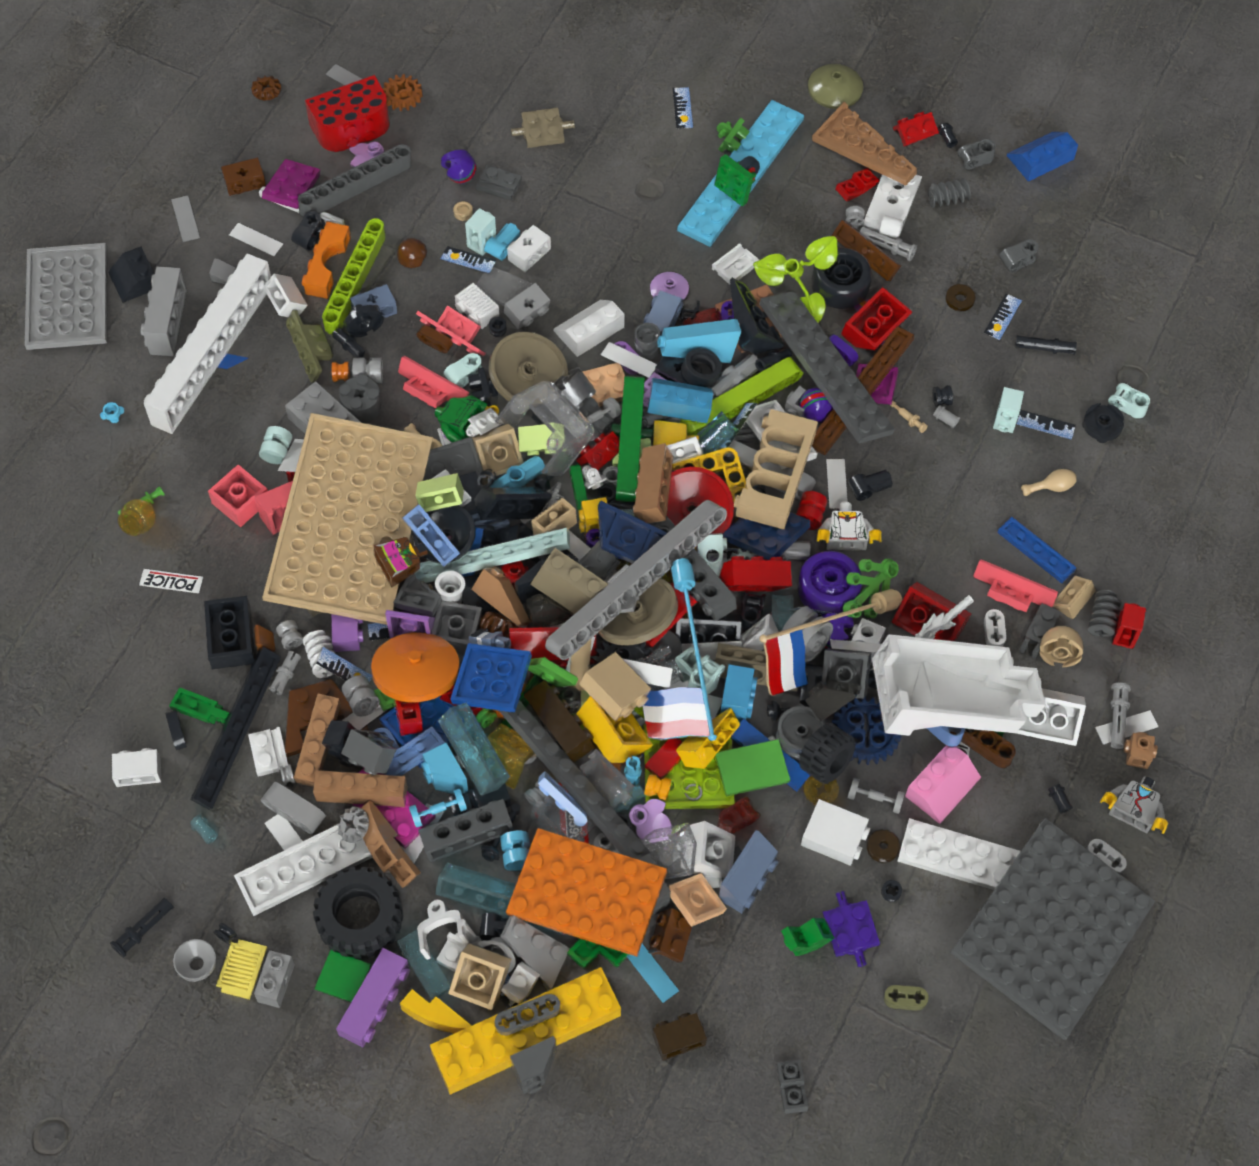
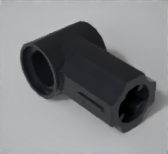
M886 470L867 476L857 474L848 481L857 501L866 500L873 493L891 488L893 485L891 475Z
M604 484L598 488L596 499L604 498L602 496L607 495L609 496V498H606L609 505L634 513L633 506L635 502L616 501V489L612 485Z
M805 663L808 684L801 686L799 703L805 707L817 706L820 685L822 683L823 665Z
M495 913L482 914L479 938L489 941L492 938L500 937L509 918H502L501 915Z

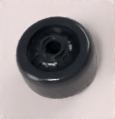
M838 248L837 259L830 268L821 270L814 265L812 274L813 292L821 294L826 305L836 309L854 307L861 303L869 292L872 278L870 264L859 252L849 248Z

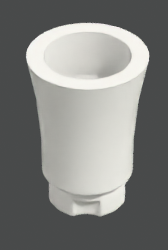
M455 571L442 572L435 581L436 590L441 595L442 601L461 604L462 593L465 588L463 576Z

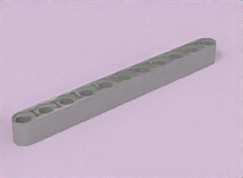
M710 500L701 503L552 633L546 641V649L562 660L570 658L621 613V604L626 605L628 599L637 594L640 596L671 569L672 563L675 560L686 556L720 526L726 519L727 510Z

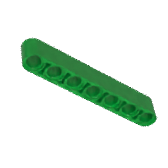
M624 376L616 501L636 502L635 490L638 487L637 474L639 473L645 377Z

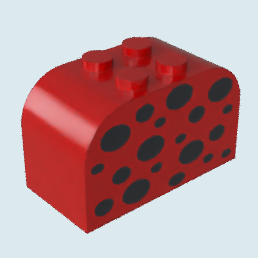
M375 75L305 100L309 125L319 144L328 151L339 152L355 147L357 144L372 141L384 135L390 126L387 97Z

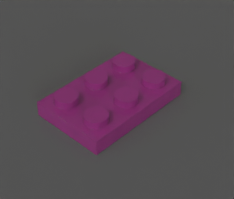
M285 159L263 190L262 199L298 209L299 195L313 187L320 176V169Z

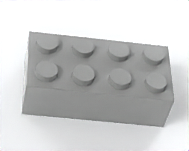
M156 267V272L151 278L152 291L149 290L148 292L149 305L145 307V323L141 325V335H144L145 346L148 347L150 355L174 356L187 290L180 268Z
M316 381L285 405L288 419L304 434L306 433L311 413L361 423Z

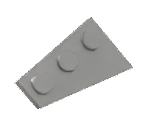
M510 916L500 937L518 957H521L530 968L540 974L539 978L543 982V986L547 990H552L570 948L518 917Z

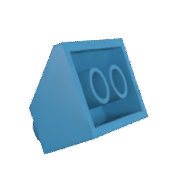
M652 378L647 413L707 423L712 408V388Z

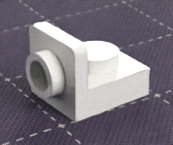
M449 932L447 942L437 957L436 962L455 972L461 952L468 944L465 945L458 933L454 935Z
M520 962L509 982L502 987L501 992L511 1001L520 1004L529 996L540 974L525 963Z

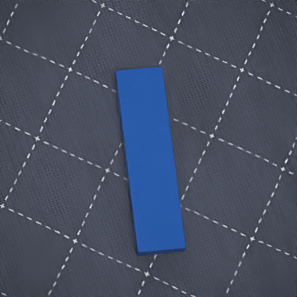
M1013 517L998 529L997 533L1060 583H1063L1076 570L1072 563Z
M744 718L740 722L738 729L731 736L741 747L771 741ZM782 750L790 777V782L786 784L797 792L811 775L802 770L799 763Z

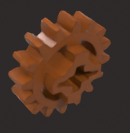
M405 74L401 78L395 75L394 80L388 78L389 83L384 82V88L382 89L387 97V105H392L393 110L397 107L400 111L403 108L409 110V106L415 108L416 102H421L420 98L423 97L422 86L418 84V79L412 80L411 75L408 78H405Z

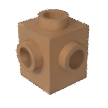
M1133 732L1130 739H1126L1124 745V752L1127 753L1126 765L1148 769L1157 754V745H1154L1155 737L1149 736L1144 732Z

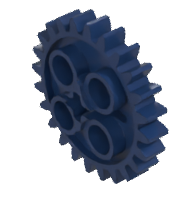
M866 697L862 699V702L854 698L853 704L846 701L845 707L840 706L839 713L835 712V720H832V723L853 738L860 740V743H855L856 747L851 761L857 758L859 765L862 760H865L866 764L869 765L870 760L873 759L874 763L878 764L879 757L886 761L887 754L892 756L893 749L898 748L899 744L897 742H900L901 735L885 733L880 702L875 704L873 697L870 702H867ZM863 714L867 715V733H869L867 741L869 748L865 747L866 733L865 729H863L865 723ZM876 718L879 719L881 722L875 723L871 719ZM850 719H857L859 723H852ZM878 738L882 740V743H876L873 739Z

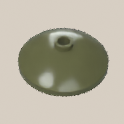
M828 64L817 68L811 74L808 81V91L812 99L826 108L838 109L844 102L850 107L860 99L863 92V82L859 74L850 67L841 64Z

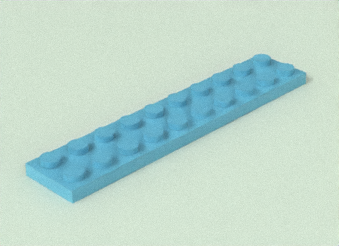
M774 100L770 101L752 125L746 138L741 140V145L737 151L734 150L729 156L736 162L742 161L747 156H752L759 161L760 168L750 192L804 120L803 114ZM716 175L677 227L678 232L709 247L712 246L741 206L714 186Z

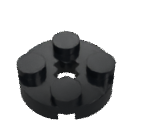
M358 304L352 308V312L346 317L343 325L350 336L364 337L368 335V331L373 330L375 332L384 322V317L378 305L362 306Z
M1097 403L1087 409L1082 426L1088 435L1099 443H1106L1116 439L1122 433L1124 416L1114 405L1108 404L1106 406ZM1100 419L1102 421L1107 420V425L1101 424Z

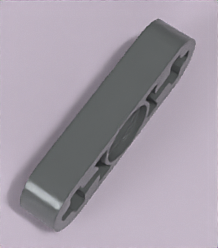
M546 994L503 1011L495 1018L496 1031L501 1035L507 1036L558 1015L560 1001L557 996ZM547 1001H550L551 1004L555 1003L552 1011L545 1008L541 1010L542 1015L538 1016L536 1005H539V1009H542L546 1006ZM525 1009H531L534 1012V1017L529 1021L523 1020L521 1012ZM517 1013V1019L520 1024L516 1025L515 1020L509 1023V1028L507 1029L504 1026H499L502 1024V1019L506 1018L507 1021L514 1020L513 1014Z

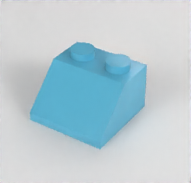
M447 743L422 754L424 762L421 763V766L424 770V778L428 784H433L435 790L455 795L454 790L459 788L462 794L468 792L467 778Z

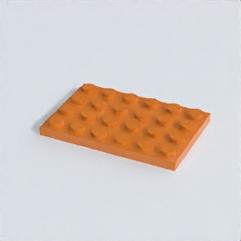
M538 828L507 907L506 914L509 916L514 915L519 919L637 957L665 880L667 868Z

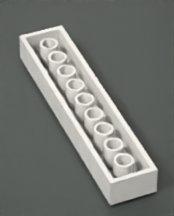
M248 253L243 260L239 261L237 269L228 277L226 285L223 289L219 290L217 298L208 306L203 318L199 319L195 330L188 335L186 343L177 351L175 359L167 365L161 379L156 381L155 388L145 397L144 406L152 426L173 434L267 295L263 288L271 278L267 261Z

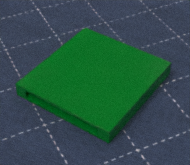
M330 950L314 989L352 1002L372 965L349 956H342L340 953Z

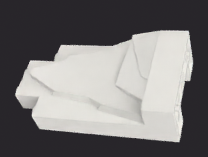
M889 634L872 658L884 730L888 734L910 736L914 730L938 726L1017 733L1026 722V716L1036 717L1045 707L1046 699L1043 696L1041 678L1038 675L1037 668L1013 666L1014 660L1011 657L1009 647Z

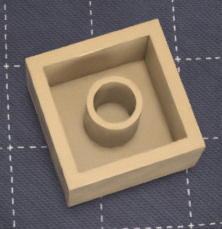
M469 943L461 952L448 994L492 1010L499 1001L501 989L512 959Z

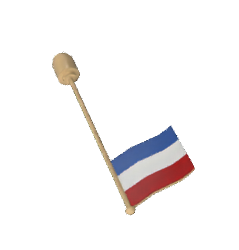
M888 589L875 593L871 597V604L767 636L762 634L759 639L764 645L766 655V682L769 694L773 696L808 684L805 672V644L802 629L873 608L878 614L895 610L902 603L901 594L897 590Z

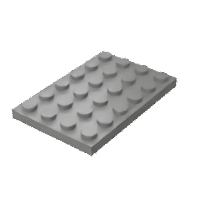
M106 243L27 249L26 350L107 343Z

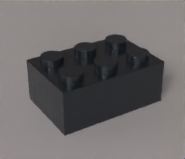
M240 596L204 601L208 660L212 670L253 664L255 654L251 607L248 597Z

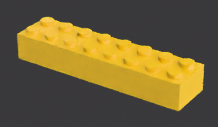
M602 968L593 970L523 1002L526 1003L546 994L557 996L560 1001V1011L557 1016L504 1036L496 1031L495 1018L498 1015L496 1014L430 1044L431 1053L449 1094L451 1095L511 1067V1055L554 1036L557 1046L620 1017L621 1007ZM547 1001L546 1006L542 1009H539V1005H536L538 1016L542 1015L541 1010L545 1008L552 1011L555 1003L551 1004L550 1001ZM525 1009L521 1012L523 1020L529 1021L534 1017V1012L531 1009ZM517 1013L513 1014L514 1020L507 1021L506 1018L502 1019V1024L499 1026H504L507 1029L509 1028V1023L515 1020L516 1025L520 1024L517 1019Z

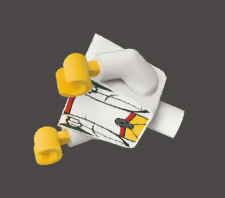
M843 502L839 505L840 511H833L832 516L827 518L821 525L816 540L817 542L825 540L827 550H866L868 538L870 544L874 540L882 542V532L874 529L869 521L863 518L862 512L852 511L851 503Z

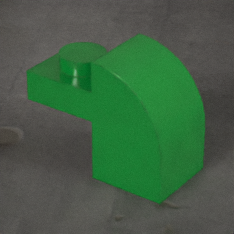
M812 918L800 927L788 926L781 930L785 945L790 951L794 952L795 956L815 951L835 939L825 918Z

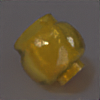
M142 499L128 501L121 509L118 517L120 528L130 536H137L149 531L156 521L153 506Z

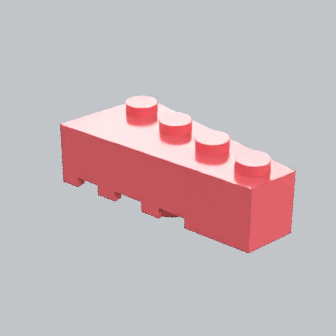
M293 481L254 497L259 516L272 535L278 533L281 529Z

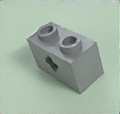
M534 283L505 303L503 313L517 329L523 326L527 327L533 322L535 317L538 315L543 316L547 313L550 299Z
M269 950L254 992L258 1003L280 1008L295 966L292 956Z

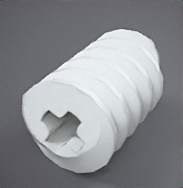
M323 630L313 631L303 638V644L306 653H308L307 656L308 660H310L313 675L317 678H326L334 675L316 664L323 647L335 653L332 650L333 645L329 643L331 641L330 637L325 635Z

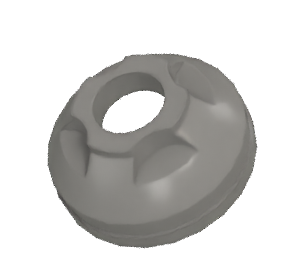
M201 939L189 940L180 945L176 950L173 965L178 975L183 979L192 982L201 981L213 972L216 966V954L213 947L206 941ZM194 959H202L204 964L201 969H191L190 964Z

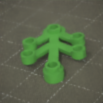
M862 559L859 562L860 571L870 572L873 570L879 573L874 578L861 576L855 572H850L847 575V583L849 585L863 584L867 586L854 600L844 604L843 612L862 607L863 602L869 596V604H871V597L879 592L881 583L882 591L890 589V581L897 576L899 571L898 564L892 559H884L881 564L872 562L870 559ZM873 608L864 610L866 618H875L878 614ZM862 611L847 616L858 618L861 616Z

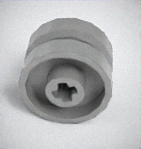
M808 606L802 607L789 618L782 631L822 619L823 617H818V614ZM829 621L802 629L805 644V662L814 659L829 641L833 631V625Z

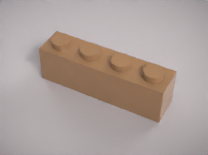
M666 443L643 448L642 456L639 459L640 471L637 474L638 487L635 490L636 502L633 506V512L635 517L648 524L666 520L673 455Z
M317 694L294 774L295 782L298 784L314 787L316 770H323L328 749L322 744L331 720L337 721L341 707L339 698Z
M316 770L313 793L318 802L365 805L371 800L374 805L405 807L408 786L405 776Z

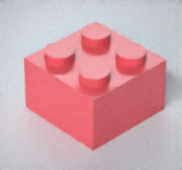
M237 465L208 490L211 503L241 528L258 512L254 497L268 490L240 465Z

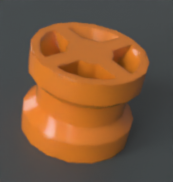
M332 362L333 382H338L339 380L346 382L350 379L349 362H344L343 364Z

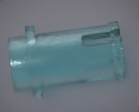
M198 815L190 822L191 829L197 831L206 844H210L217 838L218 834L206 822V817Z

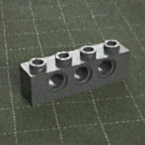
M501 799L491 801L479 808L470 809L458 816L448 817L439 823L429 824L418 831L426 855L431 863L515 830L504 800ZM470 827L468 830L462 831L464 828Z

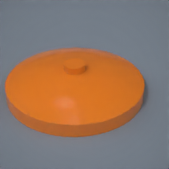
M422 632L401 634L383 643L375 652L371 663L372 678L378 689L390 698L403 702H424L443 695L455 684L459 673V657L455 648L439 636Z

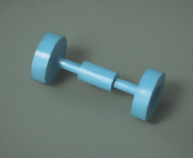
M460 788L454 790L456 799L447 803H444V801L429 806L430 809L419 813L416 805L410 806L409 809L416 828L423 826L420 817L430 813L434 815L447 810L446 807L457 803L461 812L467 810Z

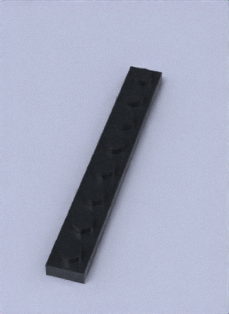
M264 646L259 648L190 799L208 810L213 809L281 659V656Z

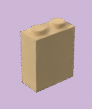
M616 652L586 671L580 682L585 691L614 721L622 716L624 718L628 717L636 706L642 707L648 701L647 695L651 690Z

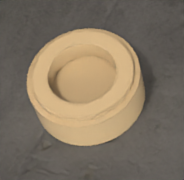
M462 201L454 206L453 210L456 219L466 221L472 217L473 208L470 203Z

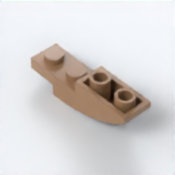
M370 800L361 808L367 813L369 819V827L363 840L384 873L390 871L400 886L404 888L421 872L394 839L398 834Z

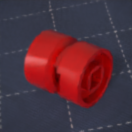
M815 491L802 493L796 514L810 520L811 527L808 530L820 528L823 519L822 514L825 512L828 501L823 494Z

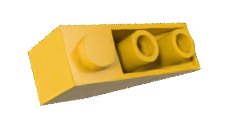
M728 708L712 719L714 735H717L716 740L710 741L708 737L688 736L677 748L676 751L685 767L705 769L738 729L740 723L732 708Z

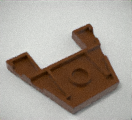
M332 679L289 691L285 743L287 757L301 753L303 740L300 732L308 729L317 694L339 698L341 707L337 720L345 719L353 713L349 702ZM367 725L364 726L362 729H360V730L369 731Z

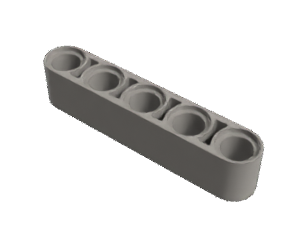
M733 440L728 448L736 450L743 473L748 476L752 472L754 455L757 450ZM727 453L723 457L726 463H731L735 459V456L731 453ZM766 462L760 465L766 470L791 476L793 472L792 468L781 469L779 465ZM803 472L795 495L796 499L801 500L802 493L812 491L816 484L812 476Z

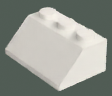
M599 300L554 328V332L578 357L623 329L625 314L613 301Z
M1042 688L1043 696L1046 699L1045 707L1036 717L1026 716V722L1016 734L1076 746L1086 707L1085 697Z

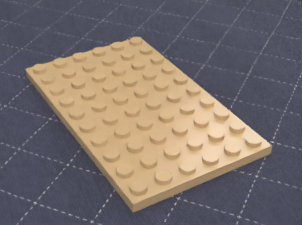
M311 413L263 593V601L387 625L385 613L386 610H394L393 602L397 597L399 584L394 587L390 586L374 556V545L407 537L410 541L412 530L403 521L402 517L418 505L415 496L417 483L424 480L433 437Z

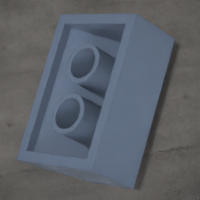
M756 830L720 887V900L741 914L745 908L750 909L756 898L753 895L757 889L760 891L763 889L767 882L765 878L769 871L772 873L779 862L776 860L778 851L759 831Z

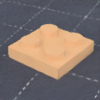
M614 363L583 371L596 390V393L591 397L598 403L599 407L603 406V401L610 397L614 398L617 402L623 401L625 374L621 364Z
M702 873L668 887L671 892L670 898L691 927L717 917L727 909Z

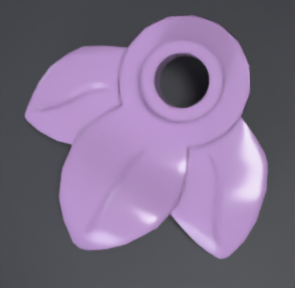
M370 142L369 144L360 143L355 147L349 148L356 155L350 165L356 167L384 153L383 146L378 142Z
M651 799L644 805H635L629 813L632 824L636 826L638 837L649 844L655 842L656 832H664L672 828L670 819L662 813L666 803L661 800ZM640 811L644 813V818L642 820L638 818V813Z

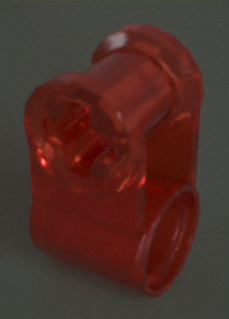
M744 797L720 812L717 827L734 834L740 829L756 822L761 814L756 812L751 806L749 797ZM723 820H730L733 824L727 825Z

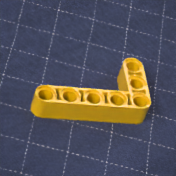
M724 448L672 464V471L685 468L687 465L706 469L703 466L705 460L712 459L715 462V466L707 470L714 473L723 471L727 486L733 497V502H735V495L742 492L746 485L738 454L733 448ZM731 453L735 456V459L731 463H726L723 460L724 455ZM732 473H738L741 479L739 482L733 483L729 480V476Z

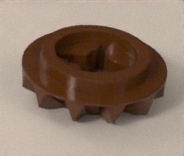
M264 75L263 78L257 77V81L252 82V94L259 100H272L280 94L281 84L273 76L266 77Z

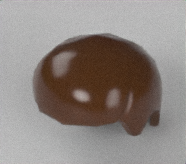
M408 238L402 241L397 251L399 263L408 268L420 267L427 256L426 245L415 238Z

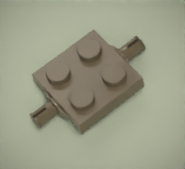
M558 108L522 112V127L511 129L512 137L523 135L527 148L564 143V129L575 128L574 120L563 122Z

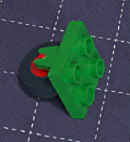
M723 155L720 158L714 186L739 205L744 206L748 202L751 186L755 182V177L759 171V161L752 156H747L742 161L736 162L728 155Z

